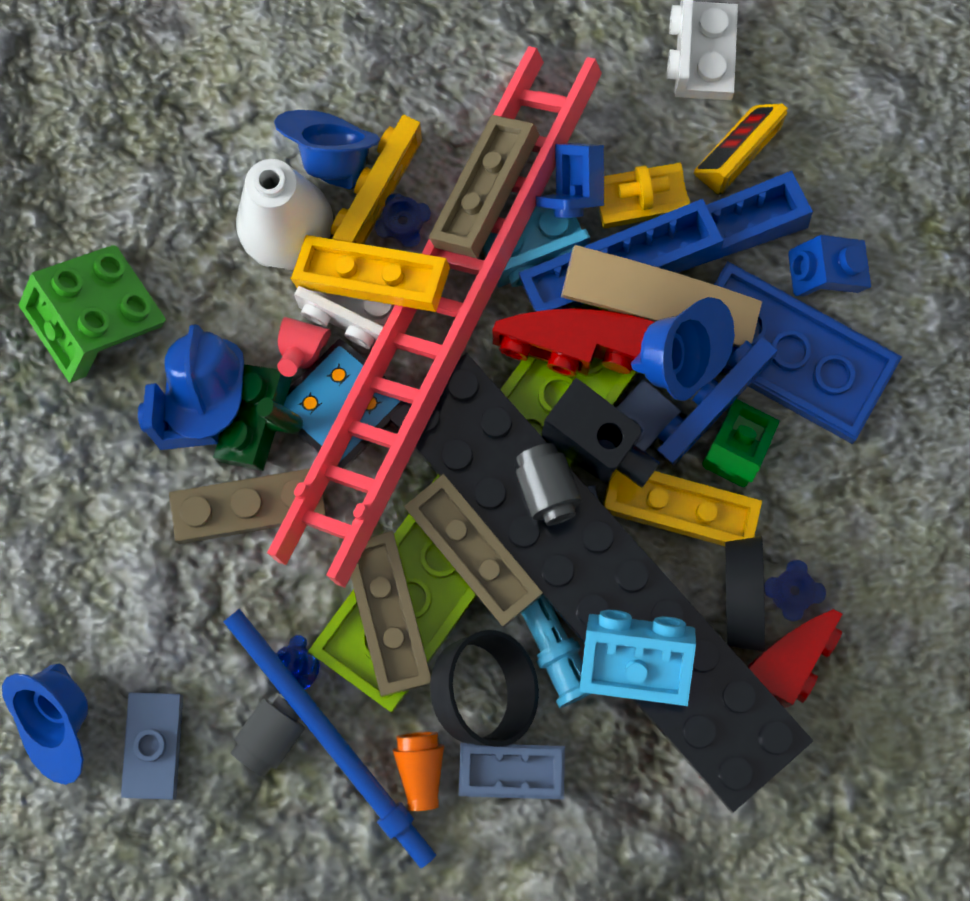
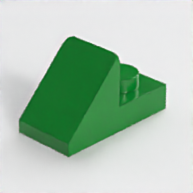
M736 399L707 452L702 466L740 487H746L749 482H753L759 471L780 420Z

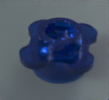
M398 193L391 194L385 200L382 218L375 223L376 233L381 238L392 237L400 240L404 247L413 248L421 241L419 233L423 223L431 218L430 208L425 203H417L410 197L402 196ZM406 217L408 221L406 224H400L398 222L399 218Z
M801 560L790 561L784 573L777 578H769L764 584L766 596L773 598L775 604L782 610L783 617L789 621L800 620L806 608L813 603L819 604L823 602L826 597L824 585L815 583L807 573L808 567L806 563ZM792 586L799 588L800 592L798 595H793L790 592Z
M296 635L290 639L287 647L281 648L276 654L301 686L307 689L318 676L320 661L306 649L307 639L301 635Z

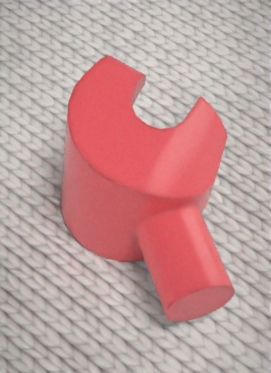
M284 317L278 334V348L282 355L277 365L278 371L283 376L292 377L299 368H310L318 360L322 347L326 346L331 336V330Z

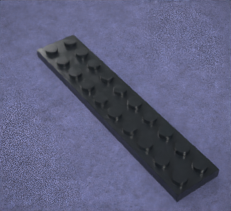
M466 352L460 357L415 450L439 477L444 474L543 592L542 596L584 644L589 614L600 615V612L603 610L624 611L629 613L632 619L654 621V618L661 616L674 617L686 622V626L695 628L696 649L688 706L633 700L727 809L734 813L813 742L812 738L572 470V475L582 498L581 504L574 508L576 515L565 522L547 526L545 520H533L516 475V470L519 468L516 457L532 447L546 444L547 442ZM406 402L389 416L391 422L398 430L412 405Z

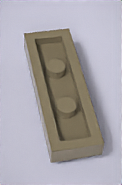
M491 115L428 237L435 248L478 258L540 136L534 123Z
M310 468L169 492L175 542L185 544L279 528L296 497L294 490L297 484L304 482ZM323 493L314 512L327 516Z
M444 474L404 506L502 627L507 626L543 595L539 587Z
M389 531L371 536L351 575V580L381 697H386L430 685L431 674L394 532Z

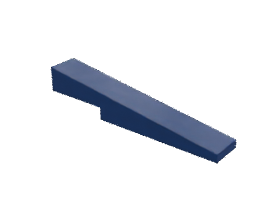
M789 171L707 205L703 199H700L583 247L678 273L807 229L813 211L793 172ZM572 251L519 272L520 281L534 312L552 309H573L585 305V303L561 298Z

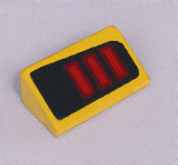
M764 104L750 108L695 168L694 175L718 195L720 193L723 194L781 130L788 113V108L784 104Z

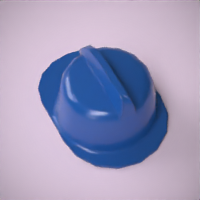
M314 110L286 111L279 114L274 120L276 130L298 144L303 167L308 175L345 189L355 188L359 175L367 166L369 148L376 146L380 141L377 134L362 130L329 113Z
M707 297L697 301L677 316L660 319L652 323L644 333L641 352L631 362L632 369L645 374L646 379L654 386L667 389L675 400H688L699 389L715 378L728 362L735 337L734 321L729 308L720 299Z
M197 324L190 325L188 334L176 340L169 347L164 359L167 378L164 408L166 421L175 433L186 439L202 440L216 436L226 429L239 412L242 401L244 355L235 343L222 339L211 332H205Z
M60 663L52 664L33 676L19 673L7 676L2 684V696L9 712L14 718L22 743L32 763L43 775L53 782L64 785L75 782L82 773L84 760L77 737V732L88 715V701L84 692L72 680L66 668Z

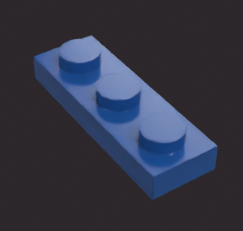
M763 336L754 346L750 342L745 341L727 362L733 369L720 383L713 378L704 385L692 399L698 405L685 420L677 415L658 435V438L663 442L657 449L659 454L674 467L776 357L778 350Z

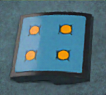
M340 338L290 386L284 407L298 414L303 420L302 429L295 434L305 443L307 442L317 453H319L366 362L365 358ZM374 393L360 422L385 430L392 423L389 416L406 402ZM352 436L337 467L346 469L372 442Z

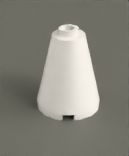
M265 159L253 165L246 175L236 219L238 237L245 251L260 265L294 270L306 235L330 239V231L333 224L332 209L324 193L291 166L278 159Z

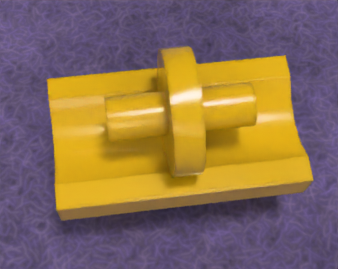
M681 162L647 168L646 165L637 166L635 171L604 176V206H598L603 229L648 221L690 204Z

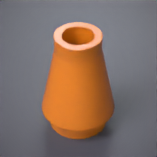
M414 732L396 736L397 748L392 751L406 794L408 810L426 811L438 808V794L444 745L439 744L438 732Z

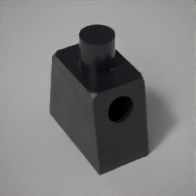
M577 378L573 380L544 421L541 435L547 443H554L559 453H564L568 459L605 483H609L618 471L643 488L660 464L659 461L636 446L644 430ZM608 440L614 444L615 448L606 449L598 441Z

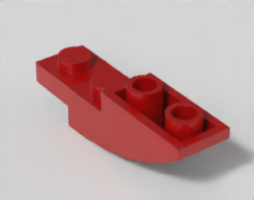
M552 309L523 313L497 320L492 330L493 344L500 346L499 351L502 354L522 361L528 360L530 356L548 362L547 367L561 375L574 377L577 372L588 375L594 357L601 359L602 365L609 370L630 374L631 370H633L631 362L641 352L644 333L649 325L655 321L605 310Z
M832 609L795 628L765 649V652L760 653L747 666L784 708L792 706L796 700L804 703L818 679V676L811 671L820 655L828 658L839 642L843 631L836 628L843 614L837 610Z

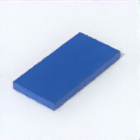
M727 261L714 285L762 301L752 345L754 346L763 336L778 350L776 357L748 387L853 444L902 356ZM733 347V348H732V353H731L730 357H731V356L735 353V351L738 349L737 347ZM726 364L721 372L728 374L733 368Z

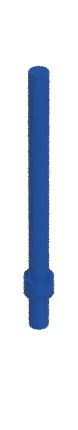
M238 609L224 620V624L380 817L377 823L390 839L396 837L420 868L430 863L435 858L436 853L413 826L414 817L402 802L396 804L241 609Z

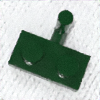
M244 364L242 401L239 412L232 423L221 431L213 458L224 464L264 471L275 432L295 434L303 427L302 418L284 407L293 376H283L278 369Z

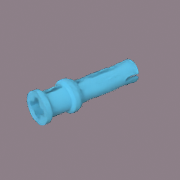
M541 596L521 614L540 651L536 655L538 658L536 662L540 669H546L559 695L556 703L559 708H563L591 695V693L579 692L583 664L578 654L581 650L579 642L575 641L573 637H567L554 608Z

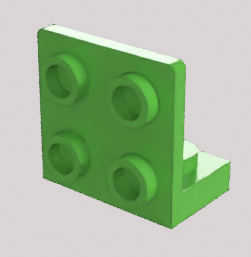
M115 245L32 272L18 304L69 383L87 376L99 351L159 329L166 320L119 248Z

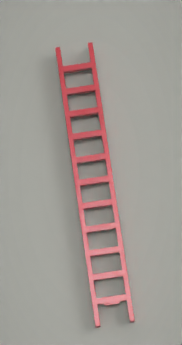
M528 46L493 115L515 119L521 106L555 112L558 115L547 137L539 136L532 152H537L538 155L527 177H518L511 191L518 193L506 219L498 217L491 231L498 235L485 260L435 248L430 239L427 241L421 254L446 258L450 269L477 276L463 303L444 297L440 298L436 312L455 317L443 344L405 334L417 309L394 305L304 482L298 483L294 490L296 497L267 551V554L278 563L287 565L306 526L344 539L326 576L336 585L346 587L536 207V196L542 195L556 167L555 144L568 143L602 74L595 58H586L567 97L542 91L537 92L530 90L544 62L538 49ZM397 349L434 359L420 389L382 378ZM374 393L412 404L397 434L360 422ZM352 436L390 448L375 479L337 467ZM329 481L367 493L363 503L356 505L353 511L355 518L351 525L314 512Z

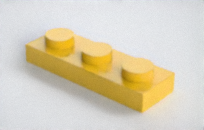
M403 114L395 128L389 126L385 130L377 148V152L380 153L372 169L365 167L357 179L354 193L357 195L348 210L342 208L333 221L330 231L334 235L332 239L359 244L365 243L422 143L421 124L419 121Z
M306 235L291 280L296 288L301 286L312 291L436 312L450 266L447 259L443 257Z
M617 471L607 484L602 505L612 516L725 546V542L754 538L762 500L654 471L644 487L641 488Z

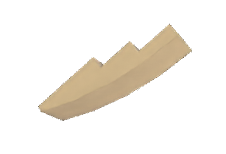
M575 245L572 249L561 298L655 322L660 319L677 316L704 298L720 299L729 308L732 315L735 334L733 347L737 348L745 341L752 344L762 301L717 285Z

